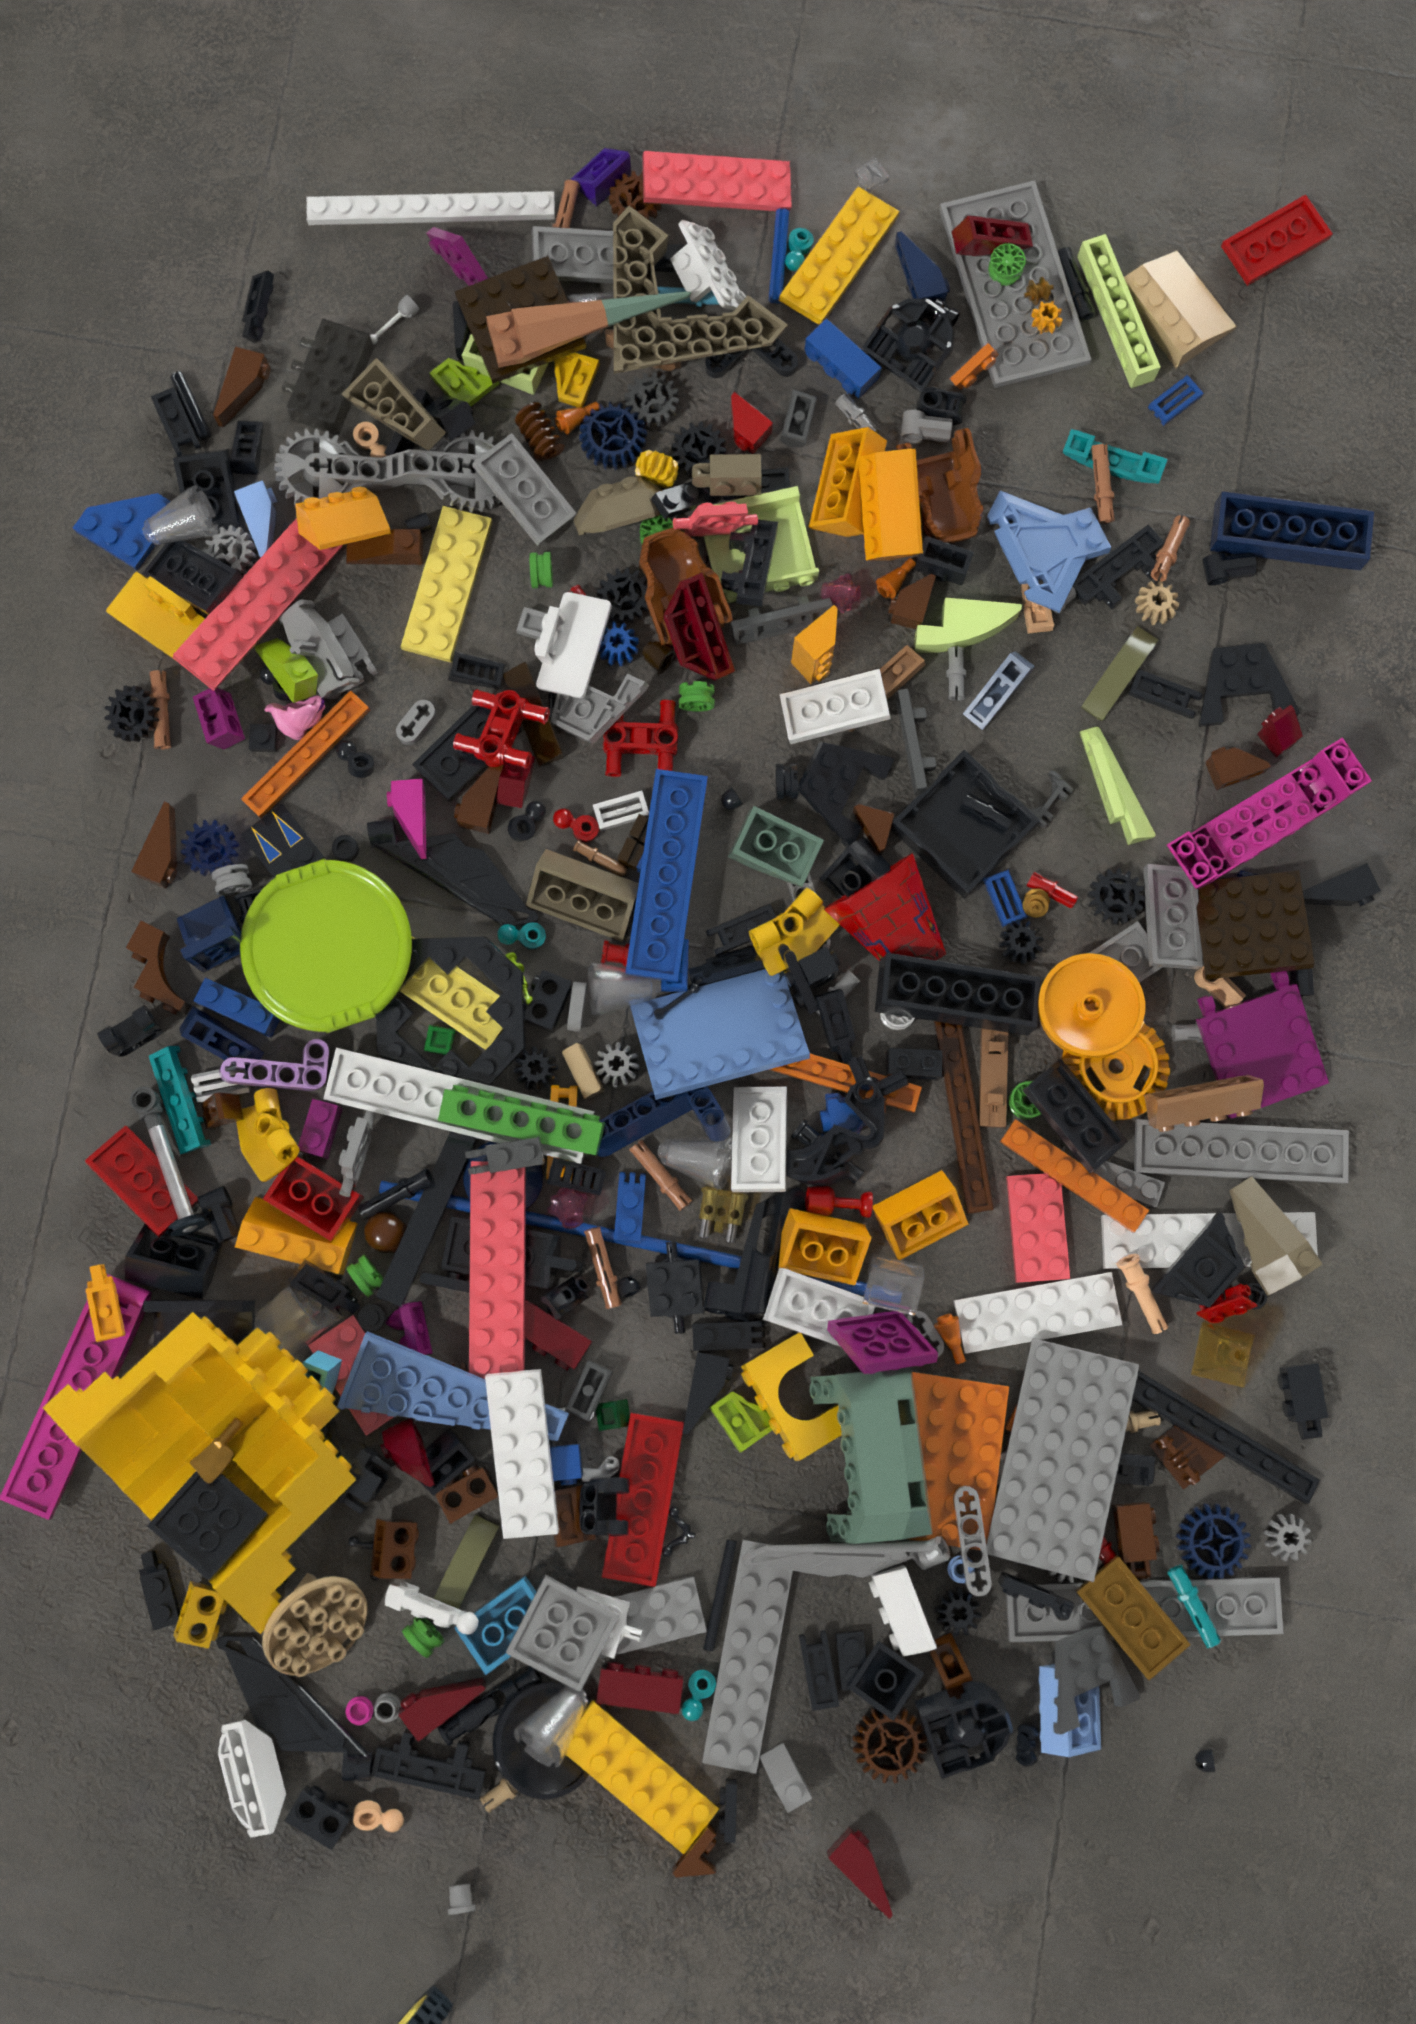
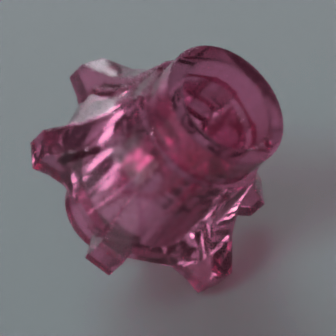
M846 573L837 580L824 582L822 585L821 598H830L832 605H835L841 613H845L846 610L851 611L852 604L860 600V586H856L852 582L851 574Z
M562 1188L557 1192V1195H553L550 1198L552 1205L547 1210L549 1214L556 1216L562 1222L564 1228H576L583 1223L584 1205L588 1200L586 1193L578 1194L574 1192V1189Z

